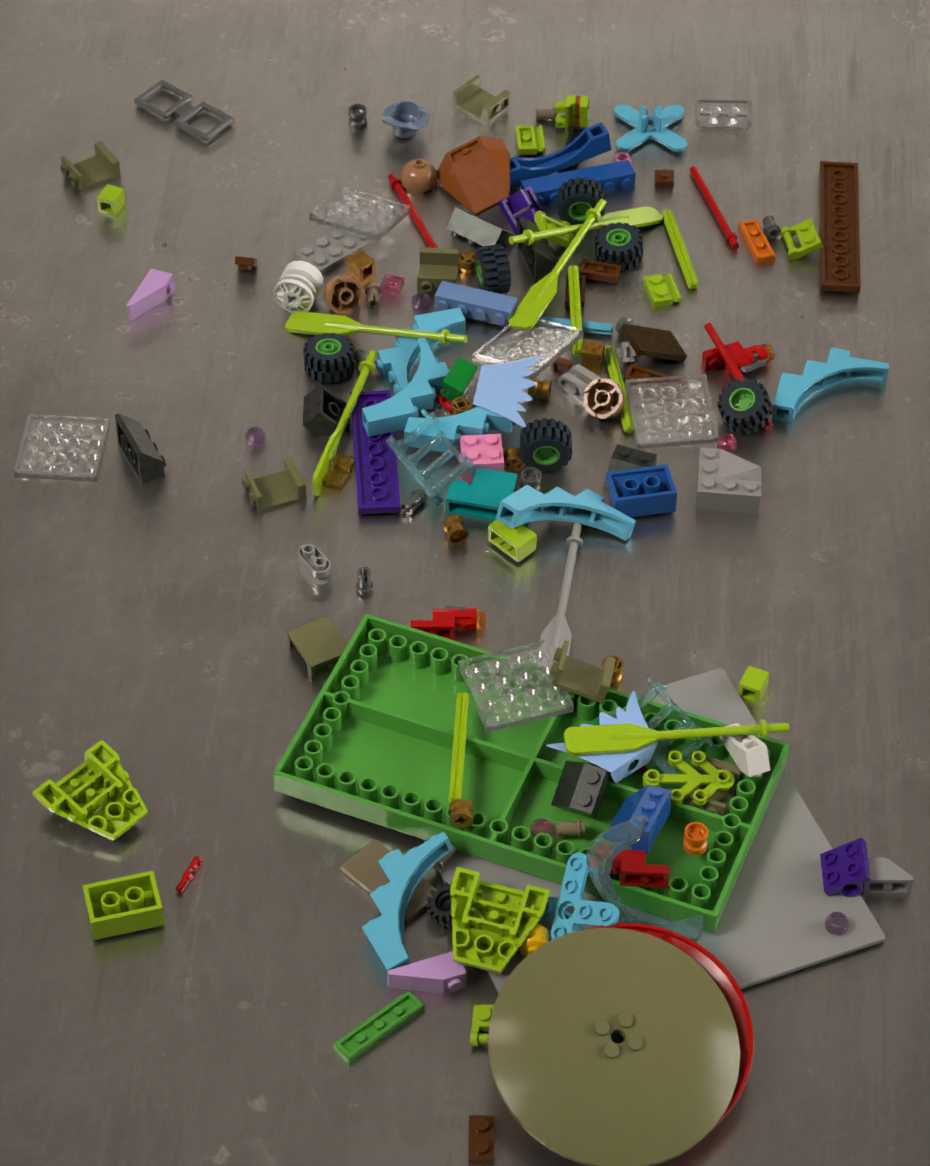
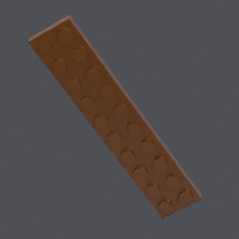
M820 161V239L823 244V248H820L821 291L860 293L858 163Z

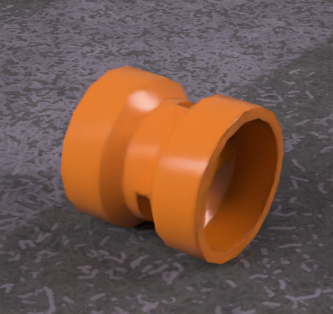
M692 822L685 827L683 848L688 854L696 856L706 851L708 828L699 822Z

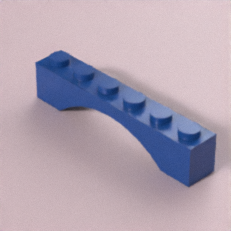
M601 122L584 129L570 144L552 154L537 158H510V190L520 187L521 180L547 176L612 150L610 136L603 123Z

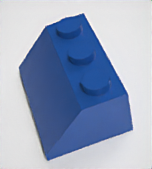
M668 465L606 472L609 505L629 517L676 511L677 491Z
M648 785L627 797L603 838V844L614 847L631 846L633 850L646 851L648 855L670 814L671 790Z

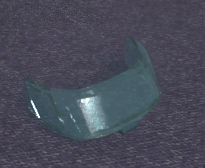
M644 816L627 820L599 834L589 845L590 852L586 853V864L591 880L604 902L612 903L618 908L619 918L624 923L657 926L681 934L694 942L699 941L705 923L703 915L672 922L641 921L627 911L615 891L609 875L613 859L627 847L639 841L646 822Z

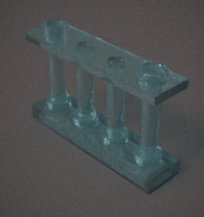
M423 409L421 413L425 416L426 420L402 440L399 439L397 441L391 435L385 441L430 500L439 506L444 501L440 496L441 490L465 470L474 477L476 473L472 467L475 465L467 456L463 458L437 425L440 421L433 412L428 414ZM432 426L438 434L417 452L408 455L405 451L408 449L407 446ZM444 441L449 449L428 467L420 470L417 467L418 461ZM455 455L461 464L438 483L431 485L428 481L431 478L430 475Z
M651 677L647 679L651 689L638 700L640 710L657 695L667 704L647 722L650 729H654L673 711L682 721L672 730H682L688 727L690 729L699 728L665 693L667 689L658 679L656 681ZM615 708L613 711L609 713V715L614 717L615 719H617V708ZM713 737L696 738L681 752L682 760L686 761L703 744H706L712 750L714 748L711 741ZM675 739L660 740L650 759L663 774H678L677 771L679 769L671 766L661 756L664 753L663 750Z

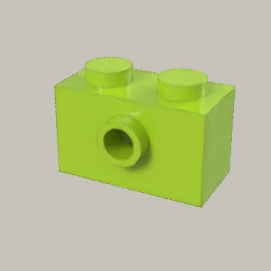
M495 520L488 525V541L515 561L520 562L536 550L537 535L523 524L512 529L504 523Z

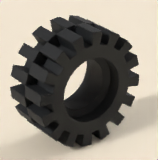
M452 881L450 885L448 882H443L444 887L438 884L436 892L432 889L430 891L432 897L428 896L427 901L429 903H426L428 913L435 923L439 924L442 928H445L446 925L448 929H452L451 910L444 912L442 911V906L451 899L450 887Z

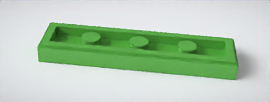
M408 990L333 1043V1049L348 1064H351L423 1012L425 1005Z

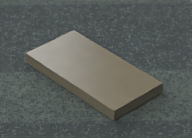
M374 839L341 865V871L370 894L379 886L389 883L378 860L382 859L390 851ZM423 878L416 886L408 903L404 920L406 925L427 909L426 903H429L427 897H432L430 891L432 889L435 892L437 891Z

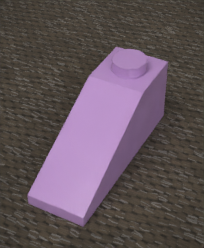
M152 268L149 270L126 305L128 320L136 319L167 300L175 289L173 274Z
M453 951L387 970V983L389 989L444 994L451 991L456 992L466 987V971L463 964L453 962Z

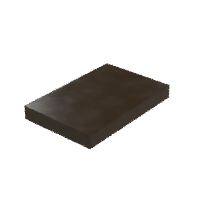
M623 324L621 327L622 333L637 355L682 362L687 358L686 353L671 331Z

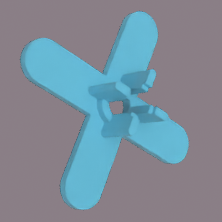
M625 104L617 105L614 108L616 117L634 127V129L617 139L616 148L622 152L631 151L649 138L656 140L674 152H681L687 148V141L666 128L684 116V108L682 106L670 105L662 110V105H658L655 107L653 117L649 118L648 109L644 105H640V112Z
M581 852L574 853L569 858L559 898L549 897L544 915L539 920L553 922L550 941L565 934L580 931V925L595 927L604 925L605 927H610L618 921L619 910L614 904L587 901L582 898L590 860L587 855ZM570 906L574 907L573 914L566 911Z

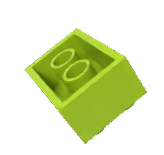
M154 871L82 885L93 940L165 925L163 907Z

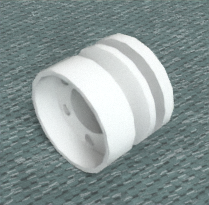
M300 260L288 263L274 288L276 302L281 308L291 313L309 311L323 285L321 272L315 266Z

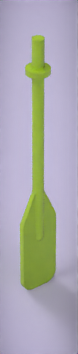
M600 199L594 209H588L586 221L553 270L530 288L509 319L511 328L530 330L535 326L557 293L558 275L592 224L600 221V212L606 205L604 199Z
M648 206L611 212L601 217L599 222L593 223L589 230L599 229L605 225L608 226L610 223L616 224L617 222L622 224L629 223L630 226L634 225L636 227L662 223L663 216L657 210ZM583 224L539 232L527 229L523 231L522 235L509 237V243L517 244L524 242L525 245H532L535 240L577 233Z
M297 311L290 315L285 324L288 332L311 335L336 333L345 336L356 333H370L408 338L425 337L427 340L440 341L442 345L446 346L449 342L467 343V335L450 334L448 329H443L441 333L362 325L347 316Z
M374 350L369 352L366 361H362L359 364L360 375L337 428L330 436L312 479L313 496L318 497L335 459L340 439L368 375H372L375 371L373 363L377 352Z
M763 719L759 720L758 725L657 731L631 723L569 727L565 730L564 742L566 751L574 756L635 752L659 740L760 734L761 738H766L767 733L789 732V724H766V720Z

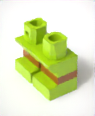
M567 95L566 100H556L555 112L565 113V115H556V127L565 128V133L570 132L571 126L588 128L589 96Z

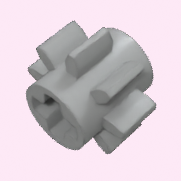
M622 342L621 347L617 349V358H622V363L624 364L637 363V358L642 356L635 353L629 342Z

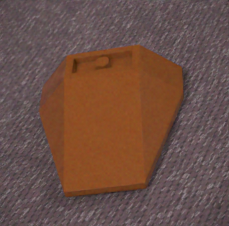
M478 136L447 152L437 170L441 187L475 216L499 205L498 202L510 196V153L503 139Z

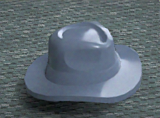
M402 100L388 106L384 110L382 121L393 127L396 137L410 138L427 125L429 112L424 107L418 105L417 102Z

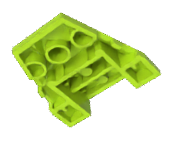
M102 739L85 752L84 762L56 784L49 779L32 792V795L47 810L111 841H115L148 815V810L137 789L133 788L129 781V774L127 771H124L120 764L121 759L118 754Z
M457 867L450 887L453 962L501 974L544 915L550 890L527 884L525 891L482 881L480 872Z

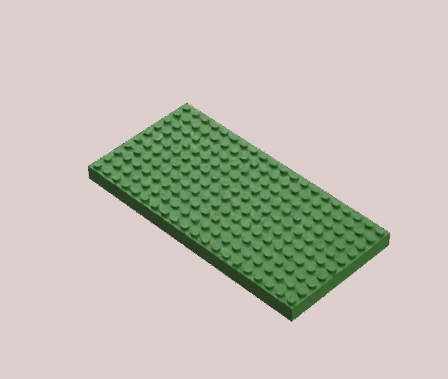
M365 613L273 772L274 791L427 841L432 836L444 831L450 843L456 847L457 851L559 884L563 883L569 858L574 853L581 852L587 855L590 860L584 892L712 934L715 933L787 764L790 743L771 737L761 738L760 734H753L767 745L770 771L764 772L758 777H748L742 772L741 781L737 784L736 794L730 800L729 810L726 815L721 816L683 803L680 805H673L671 803L670 814L649 854H646L645 865L658 864L670 866L668 888L620 886V874L612 875L596 872L597 847L610 846L603 844V838L625 799L644 788V774L638 769L619 783L609 780L596 819L551 805L565 762L590 763L580 757L546 745L565 743L564 732L567 728L579 727L581 724L591 722L599 717L600 712H604L617 719V707L619 706L626 712L630 694L609 688L603 703L551 685L553 676L550 675L549 669ZM459 692L469 694L461 799L472 802L473 823L466 828H456L450 824L449 786L456 700ZM637 697L643 718L648 727L653 730L666 731L728 726V724ZM719 736L659 740L649 763L645 764L649 770L655 769L660 774H684L677 767L671 766L668 763L669 753L676 750L682 754V760L693 769H695V766L691 763V757L695 751H702L705 756L736 765ZM661 784L660 787L672 791L673 789L682 788L685 784ZM579 818L580 821H585V835H581V837H578V835L557 837L556 821H577ZM692 822L702 823L708 828L706 851L696 856L688 854L683 848L685 827Z

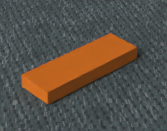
M758 220L739 222L738 228L756 263L775 261L776 255Z

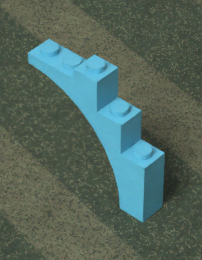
M459 307L414 316V324L411 325V329L441 333L443 329H448L450 334L465 335L466 320ZM396 336V342H393L394 348L378 350V359H375L376 369L381 371L383 379L389 378L390 383H394L395 395L408 385L410 371L419 359L417 354V338ZM427 340L428 344H431L432 347L441 343L437 340Z
M425 337L417 338V354L420 363L416 374L409 384L393 397L376 405L362 408L363 425L368 437L405 429L409 417L418 418V411L434 408V399H436L435 389L438 392L441 389L448 390L441 384L450 369H448L445 362L439 363L438 358H434L433 347L431 344H428Z
M831 348L827 363L806 360L803 375L782 372L773 403L772 419L792 423L796 412L804 402L813 395L836 385L853 382L886 384L889 363L850 357L851 351Z
M479 406L457 415L442 418L409 417L404 430V446L453 454L455 446H459L460 436L484 435L489 433V429L511 433L513 425L517 424Z
M529 485L522 487L501 500L495 518L512 529L525 523L544 520L580 523L611 533L625 541L630 539L636 520L605 504L604 497L589 489L573 496L559 487L543 494Z
M444 831L432 836L418 847L410 849L404 855L397 849L394 852L387 853L382 859L378 860L389 883L379 886L374 892L370 893L381 916L371 919L362 929L386 970L411 964L404 940L405 915L411 896L425 873L438 860L453 850Z

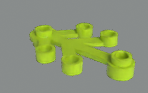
M674 750L668 755V763L671 766L677 767L684 774H660L657 770L650 769L643 775V786L645 788L648 785L660 787L661 784H685L682 788L671 791V803L673 805H680L683 799L698 786L709 784L704 790L698 789L693 793V802L701 806L716 791L725 792L729 790L734 784V776L728 770L716 769L705 760L706 756L702 751H695L692 754L691 763L696 767H701L708 774L701 775L682 760V754L679 751Z

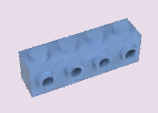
M442 281L435 294L434 310L443 311L460 307L465 318L510 328L509 319L517 309V298Z

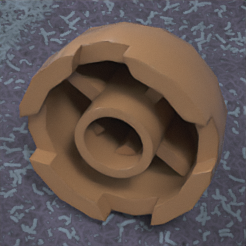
M411 160L402 169V186L406 188L407 193L413 195H424L425 191H434L438 185L437 170L427 160Z
M338 275L327 283L324 290V299L327 306L336 314L342 316L352 314L351 311L361 307L364 301V289L354 277Z
M597 378L591 381L584 389L583 405L586 411L593 417L609 419L619 414L625 401L624 392L615 381L607 378Z

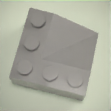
M700 447L696 509L759 514L761 467L722 449Z

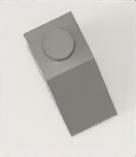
M886 857L868 858L871 880L862 884L863 895L911 894L912 875Z

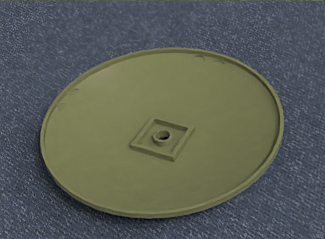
M593 928L580 930L555 938L534 950L516 966L502 986L492 1010L488 1031V1056L491 1072L501 1098L513 1117L534 1139L548 1149L567 1159L588 1166H654L674 1159L690 1150L708 1135L723 1116L732 1098L739 1073L740 1047L736 1023L723 993L714 980L696 961L677 947L654 936L628 929ZM619 1033L623 1036L624 1042L620 1044L614 1043L610 1035Z

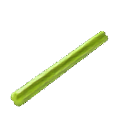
M670 209L664 210L662 212L663 220L687 286L691 290L697 289L699 282L673 212Z
M570 265L568 267L572 351L575 356H581L583 333L579 268L577 265Z
M606 345L604 357L609 377L620 385L624 392L625 401L622 410L619 412L624 432L631 434L635 430V424L615 348Z
M459 692L456 700L449 803L462 798L469 694L466 692Z

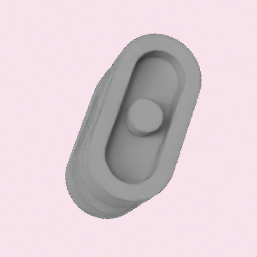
M575 365L569 369L568 373H564L558 378V385L564 393L583 404L584 389L591 381L602 378L581 365Z
M313 544L300 546L298 549L299 573L312 588L316 590L328 589L332 584L330 560Z

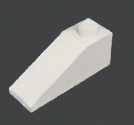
M734 723V724H731V725H728V726H741V725H740L739 723ZM753 734L719 736L738 768L748 777H758L762 773L770 771L767 745Z

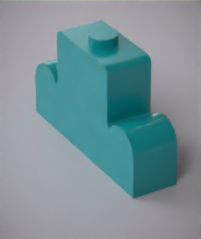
M477 468L472 485L461 480L450 484L445 498V513L494 522L497 520L495 518L501 500L517 491L518 475L510 472ZM525 523L523 525L525 527H528L529 523Z

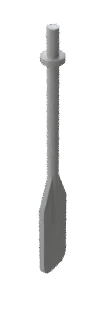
M579 523L573 525L572 535L566 539V547L569 551L557 614L541 634L535 666L551 670L553 663L556 662L553 660L557 647L562 648L565 640L569 641L566 656L570 654L572 633L565 614L577 550H580L583 546V540L580 538L582 526Z

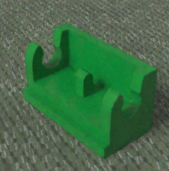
M459 356L441 384L450 392L441 389V395L451 401L461 397L478 367Z

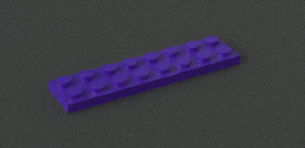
M391 390L361 392L351 414L358 514L401 512L395 434L390 432L368 437L362 417V408L376 405L391 398Z

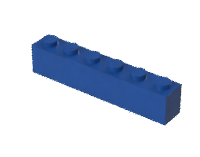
M629 160L521 180V190L530 185L542 207L557 204L558 189L562 187L564 182H568V179L572 178L574 180L576 177H588V180L594 179L595 183L599 182L601 184L604 194L635 188L636 173Z

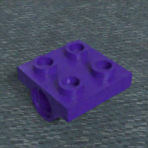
M530 185L498 202L515 235H518V217L523 216L537 225L534 220L535 213L537 211L544 212Z
M862 837L820 854L824 893L829 897L837 893L846 897H854L862 893V884L871 880L867 845Z

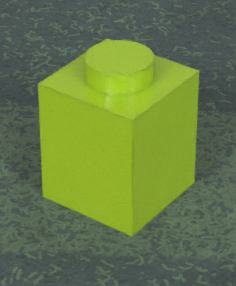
M107 184L97 196L98 212L116 217L126 204L124 188Z
M748 665L738 688V693L742 700L759 705L768 687L770 672Z

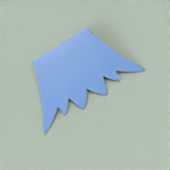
M543 355L508 363L482 365L473 408L477 406L485 408L515 422L521 427H526L525 422L517 412H525L526 410L517 402L532 401V398L522 390L534 386L536 382L523 377L534 373V370L526 369L538 362Z
M635 691L629 697L626 712L619 706L617 707V719L604 712L599 714L600 725L631 723L649 728L641 713ZM581 724V726H594L590 724ZM658 742L635 752L578 755L577 757L606 769L611 773L613 781L617 783L649 763ZM555 743L546 745L550 748L568 753L565 748V743Z

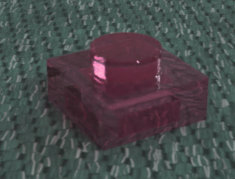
M385 274L380 284L381 292L398 296L404 285V277Z

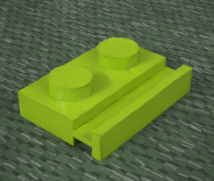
M534 125L515 126L518 155H534L537 152L545 154L546 148L542 125H539V127H534Z
M670 272L664 276L657 274L643 277V285L654 308L673 305L674 302L681 304L682 297Z

